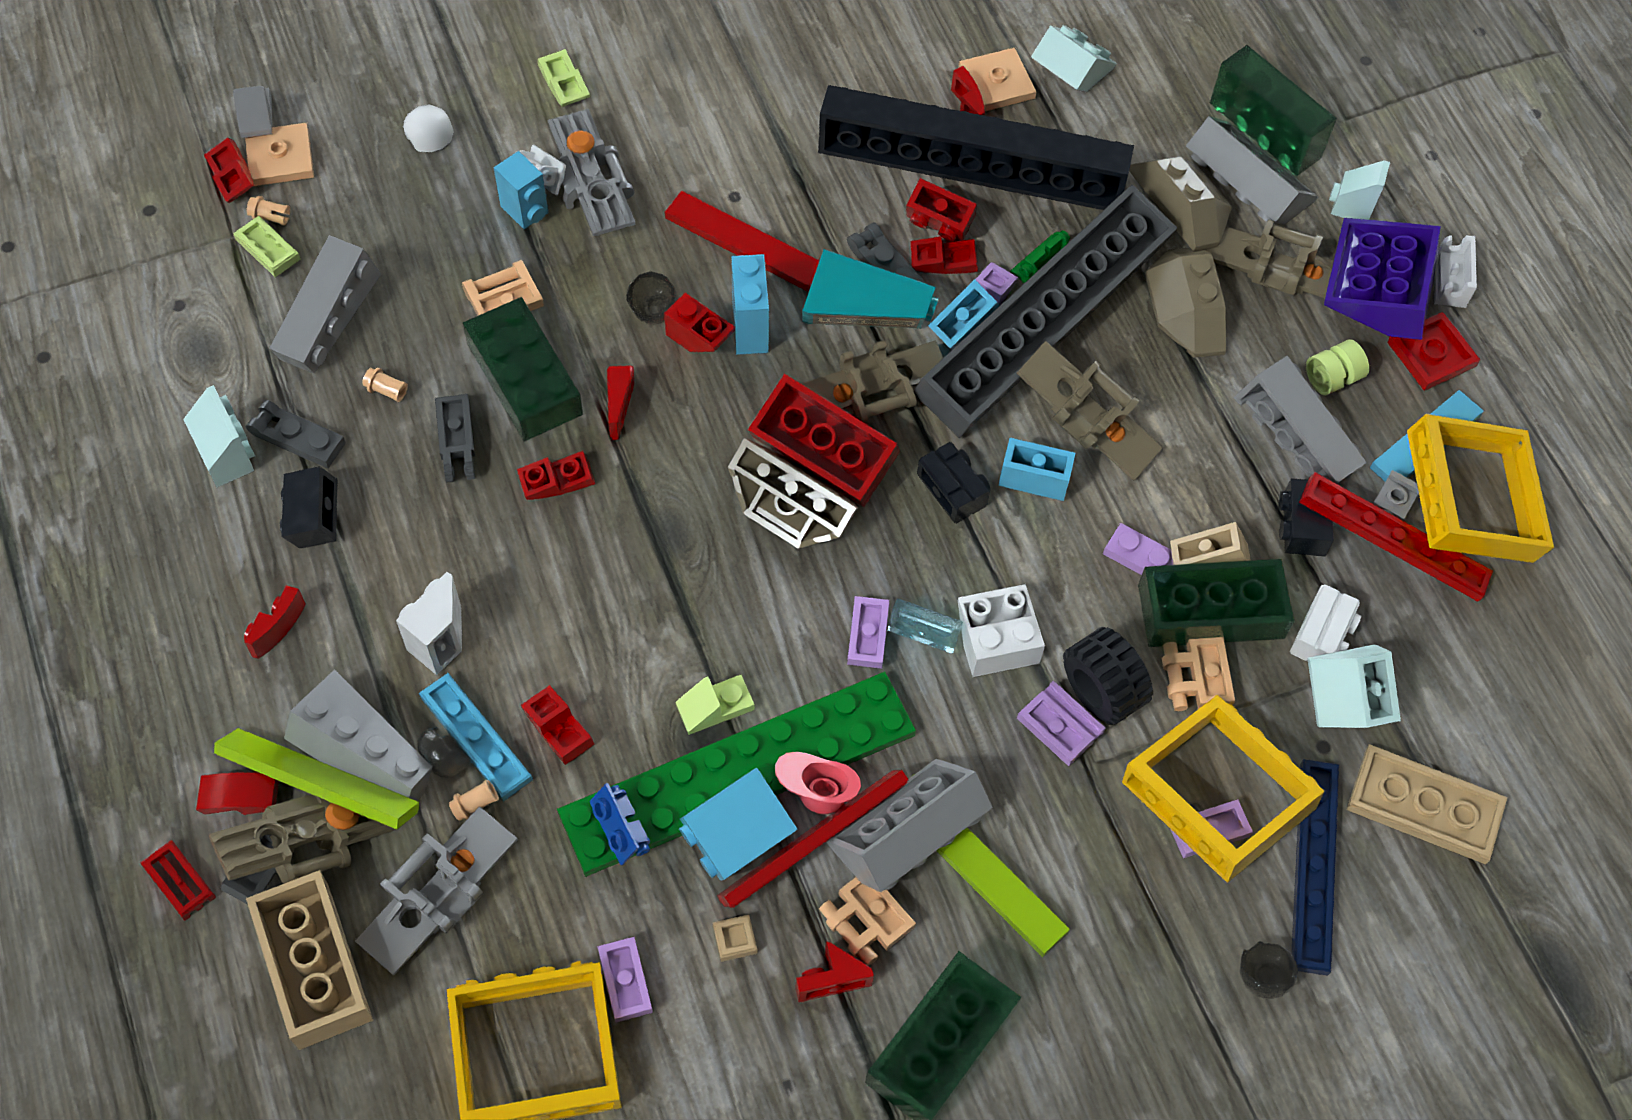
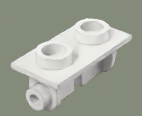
M532 145L530 152L519 151L543 174L545 188L558 195L560 185L564 180L566 165L535 145Z

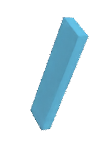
M1458 390L1430 415L1475 422L1481 417L1484 410ZM1408 434L1385 451L1370 466V469L1385 482L1392 470L1407 478L1415 473Z
M449 673L419 693L422 701L483 777L492 783L503 802L533 780L532 775Z

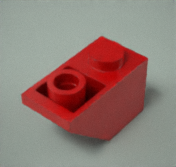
M686 292L664 313L666 336L689 352H715L735 331V326Z

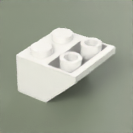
M448 572L440 579L433 580L426 587L424 594L415 603H410L402 609L399 618L396 620L407 651L436 675L462 651L461 604L453 577Z
M1026 584L958 598L963 646L972 677L1040 663L1045 645Z

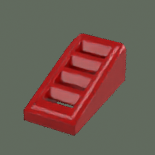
M631 365L608 366L607 369L608 421L610 438L612 440L619 439L635 386L634 367Z

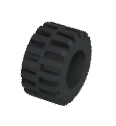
M1100 627L1066 649L1065 653H1063L1064 668L1074 692L1084 706L1101 721L1109 725H1116L1152 700V682L1144 662L1132 645L1113 629Z

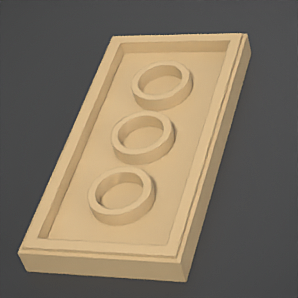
M1369 744L1365 750L1346 810L1480 863L1487 864L1492 855L1508 797Z

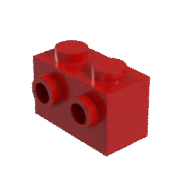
M922 178L919 179L906 205V215L910 218L909 221L912 224L926 229L927 226L938 231L939 236L951 242H954L955 239L958 241L965 239L977 211L976 203Z

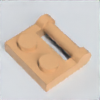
M522 260L512 263L510 268L476 281L470 279L462 282L464 292L484 329L544 306L543 298ZM517 278H518V280H515V281H513V282L507 283V284L502 285V286H500V287H497V288H495V289H492V290H489V291L484 292V293H482V294H479L480 292H483V291H485V290L491 289V288H493V287H496V286H498V285L504 284V283H506V282H509V281H511V280H514V279H517Z

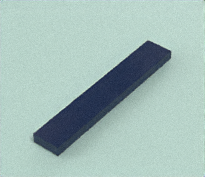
M1303 759L1300 769L1306 775L1313 777L1325 792L1316 810L1297 825L1291 970L1328 976L1331 973L1339 764Z

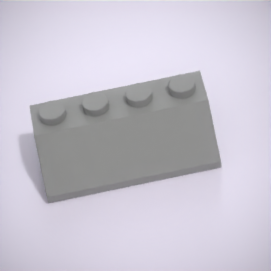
M1208 116L1186 145L1193 152L1191 158L1203 167L1210 166L1215 171L1213 174L1214 178L1225 186L1231 184L1238 190L1235 195L1247 205L1253 203L1260 210L1257 214L1266 222L1270 219L1276 223L1286 224L1318 198L1315 193L1230 122Z
M935 759L910 777L907 784L826 842L862 884L879 892L890 889L898 883L899 878L911 869L923 865L928 856L937 849L949 845L957 834L966 827L978 823L982 819V815L993 808L975 771Z

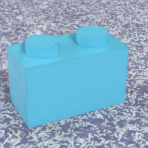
M519 151L494 167L500 206L523 229L541 221L548 214L543 174Z
M974 279L928 326L953 350L1001 305Z
M1009 438L998 486L1064 501L1076 453Z

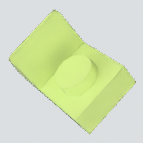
M742 675L714 685L711 684L709 677H705L676 701L677 709L688 735L754 710V702Z

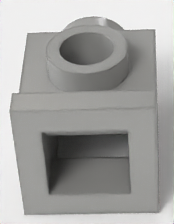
M1392 470L1373 504L1404 520L1419 494L1417 483Z

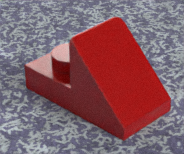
M826 941L825 953L829 971H824L823 968H812L802 972V977L796 978L795 989L798 1002H804L871 987L874 974L872 968L831 942Z

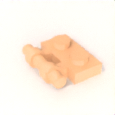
M1223 637L1189 639L1186 645L1187 652L1178 653L1176 642H1167L1163 645L1165 655L1162 657L1163 669L1168 672L1170 683L1167 686L1168 698L1173 700L1175 711L1188 709L1186 699L1188 696H1196L1198 709L1216 695L1220 696L1226 703L1234 705L1235 696ZM1181 668H1191L1193 681H1183Z
M857 877L839 890V896L844 900L845 905L837 909L831 900H828L819 908L827 919L826 924L833 932L838 931L849 944L847 949L854 957L859 956L867 966L871 965L878 958V955L870 947L874 941L878 940L887 951L912 931L916 925L915 921L888 890L879 892L862 884ZM855 914L868 928L861 935L848 921Z

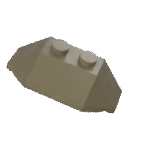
M1183 157L1153 160L1130 165L1129 172L1161 212L1177 227V232L1193 251L1218 247L1232 206L1197 165Z
M1191 248L1167 250L1145 273L1158 327L1176 343L1186 348V352L1193 358L1225 355L1226 306L1212 254L1204 249L1193 251Z
M747 438L743 439L728 466L743 514L798 549L842 537L858 509L840 490L785 456Z

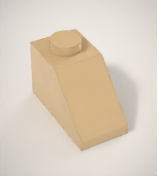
M1236 522L1170 541L1173 565L1176 572L1219 581L1252 572L1248 543Z

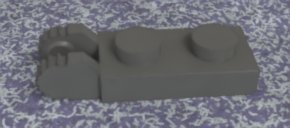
M469 395L435 398L439 450L441 460H443L446 483L454 482L455 470L452 459L464 458V473L467 476V480L475 479L473 461L475 449Z

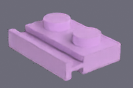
M1054 681L1025 706L1017 716V719L1068 766L1085 752L1105 731V727Z

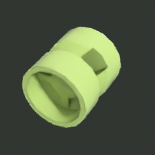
M1348 339L1331 347L1330 350L1322 351L1308 358L1306 372L1315 390L1321 395L1326 396L1343 388L1344 384L1350 385L1367 377L1369 363L1362 347L1354 340Z

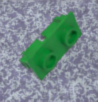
M1062 230L1050 235L1011 269L1010 272L1023 283H1026L1068 244V241H1070L1069 234Z

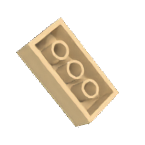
M320 870L246 898L289 1038L298 1050L373 1021L329 885Z

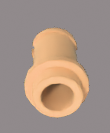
M262 196L251 197L248 201L247 215L252 216V219L260 216L264 220L284 226L289 220L288 217L277 215V212L290 215V206L266 201Z
M369 368L362 382L363 386L367 387L368 392L373 393L376 391L397 402L402 401L408 388L406 382H401L384 374L381 368Z
M485 780L482 784L462 795L459 793L453 796L454 800L449 802V806L457 820H467L479 806L484 808L492 802L498 801L499 797L492 783L489 780Z

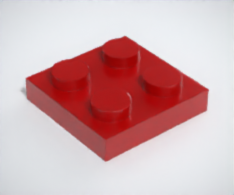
M1444 312L1425 320L1422 340L1390 336L1387 342L1424 391L1477 367L1481 360Z

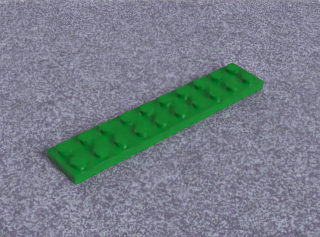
M884 671L615 785H619L621 790L624 789L626 791V795L636 813L633 817L627 818V822L640 821L647 837L650 839L648 846L650 849H653L683 836L679 830L683 826L680 818L755 768H758L775 796L788 791L775 775V764L779 757L786 753L802 752L849 765L914 737L916 730ZM596 793L557 809L585 877L619 863L615 853L609 847L608 839L599 820L595 818L589 802Z

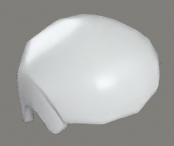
M430 104L419 106L407 114L404 120L403 128L405 135L417 151L434 152L443 149L452 140L454 133L448 115L441 108Z

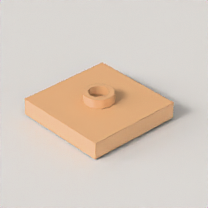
M1015 47L959 61V67L964 66L975 80L982 95L985 111L1032 100L1036 97V90Z
M307 123L272 127V134L245 138L248 169L254 186L314 178Z

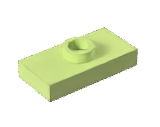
M257 216L233 233L236 241L274 277H277L301 260L298 252L260 216Z

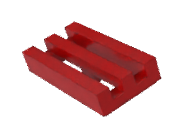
M172 840L140 862L184 921L191 917L190 913L195 909L197 911L204 907L202 904L207 900L211 902L216 898ZM170 851L202 891L198 896L194 895L166 859L165 855ZM160 862L190 902L184 906L181 904L152 866L154 863Z

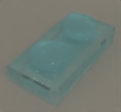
M897 598L893 606L887 631L953 654L963 621Z

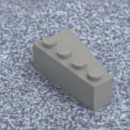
M331 235L328 236L269 348L280 360L313 374L323 364L328 352L381 275V272L363 248Z
M1285 356L1258 374L1234 397L1241 406L1246 403L1255 412L1252 418L1260 426L1265 423L1275 433L1274 441L1282 450L1292 451L1296 455L1295 463L1308 477L1316 472L1338 484L1367 463L1362 457L1359 447L1351 442L1342 430L1339 420L1330 414L1322 403L1318 392L1310 387L1304 379L1300 368L1288 356Z
M335 669L289 713L284 739L318 761L416 801L425 793L432 766Z

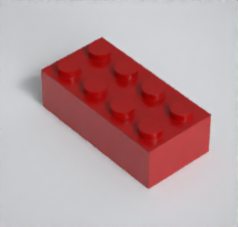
M785 373L747 429L754 439L840 490L846 497L862 507H865L900 453L896 442Z

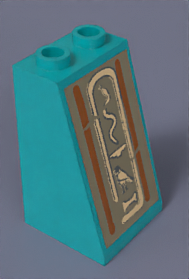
M823 249L802 311V322L807 324L921 329L924 320L931 322L939 298L933 296L936 288L934 286Z

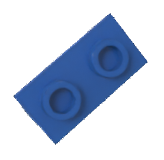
M606 783L589 802L595 818L599 820L604 830L610 849L615 853L620 865H624L634 853L637 856L648 853L650 851L648 846L650 839L647 837L639 820L627 822L626 819L633 817L636 813L626 795V791L624 789L621 790L619 785L610 787Z

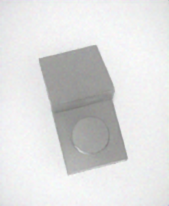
M263 86L234 89L233 96L241 138L272 134V96L270 89Z

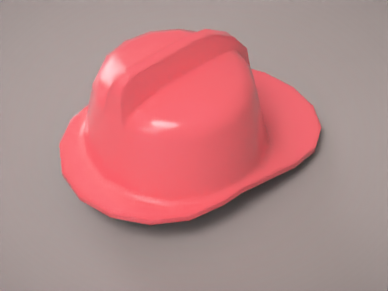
M802 752L786 753L779 757L775 764V775L779 782L788 791L797 794L807 809L818 814H830L838 811L844 806L845 802L851 801L856 797L861 788L860 778L855 770L845 764L829 761Z

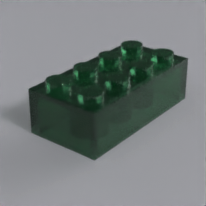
M1248 45L1221 63L1210 104L1218 112L1226 116L1239 130L1245 132L1262 149L1270 153L1283 167L1289 169L1296 176L1322 158L1337 120L1335 116Z
M522 297L462 322L467 345L524 442L583 415L581 396Z
M1282 559L1148 566L1144 568L1138 584L1148 647H1161L1167 642H1176L1177 646L1187 645L1189 639L1223 637L1224 643L1285 639L1294 623Z
M958 951L868 1070L865 1084L912 1120H936L1015 1012L1021 996Z

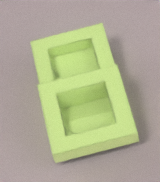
M566 49L538 58V66L561 107L590 97L578 69L574 68Z

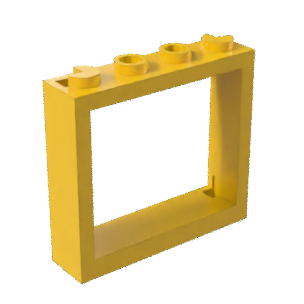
M1425 414L1407 430L1429 548L1534 563L1554 548L1528 430ZM1443 445L1502 455L1519 537L1460 528Z
M1218 695L1129 762L1122 783L1227 883L1315 811L1325 792L1313 777L1306 775L1292 762L1285 752L1278 750L1268 741L1261 730L1248 723L1233 705L1226 703ZM1210 722L1296 799L1294 803L1238 849L1151 769Z
M576 961L570 964V968L555 970L554 967H540L533 970L530 975L517 977V974L506 973L494 977V981L479 983L477 980H466V984L446 989L460 1120H559L622 1108L600 962L581 964V961ZM592 986L606 1086L475 1109L464 1008Z

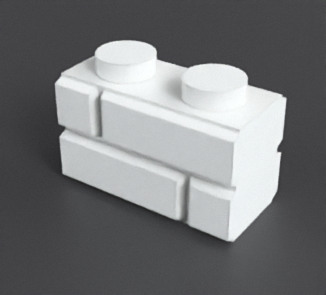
M1325 584L1321 585L1291 647V654L1307 661L1309 657L1347 650L1349 643L1343 641L1346 633L1348 632L1353 635L1361 619V615L1356 614L1360 604L1359 600L1345 593L1341 594L1338 590Z

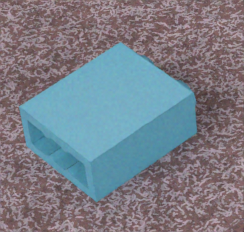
M764 254L731 256L736 355L768 353L769 304Z
M758 768L751 770L680 818L683 826L679 828L687 843L691 847L696 844L704 855L700 862L711 878L717 875L719 880H725L798 830Z

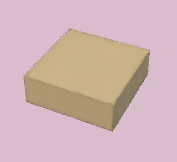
M749 914L713 922L721 962L757 954V946Z

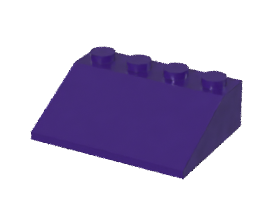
M1344 218L1324 305L1387 336L1422 340L1438 256L1441 226Z

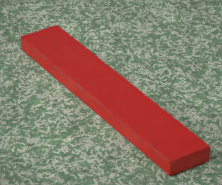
M682 190L666 209L665 219L737 256L764 254L766 271L809 292L819 260Z
M1316 472L1309 477L1299 503L1478 602L1485 596L1493 570L1460 552L1429 548L1427 534Z
M903 770L890 771L851 801L844 804L838 811L827 816L717 895L723 906L734 908L908 783L909 779Z

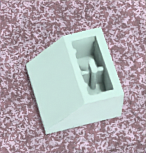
M1065 25L1061 28L1050 26L1031 58L1076 90L1088 92L1113 70L1117 64L1109 58L1111 52L1098 44H1091L1087 41V35L1076 28L1070 29Z
M214 385L208 387L183 420L217 488L253 472L254 469L249 459L255 455L227 396L219 397Z
M1374 644L1307 658L1318 727L1368 728L1401 721L1391 651Z

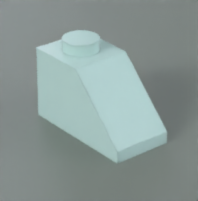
M1380 161L1346 171L1341 183L1335 182L1329 197V200L1334 202L1331 214L1343 218L1369 220L1384 187L1390 162Z

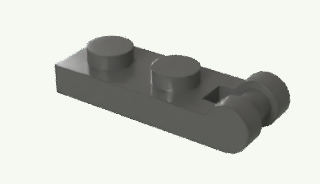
M875 222L866 226L864 232L860 234L856 232L847 237L850 249L861 262L925 283L920 275L886 239L881 228ZM871 242L875 247L869 249L866 244Z
M269 400L263 401L258 408L260 413L256 418H251L246 425V429L252 435L325 468L330 467L346 443L342 435L285 411ZM271 420L277 422L274 428L267 426Z

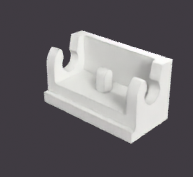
M1466 235L1462 243L1457 246L1451 245L1452 236H1447L1438 249L1434 272V304L1466 308L1477 288L1475 236Z

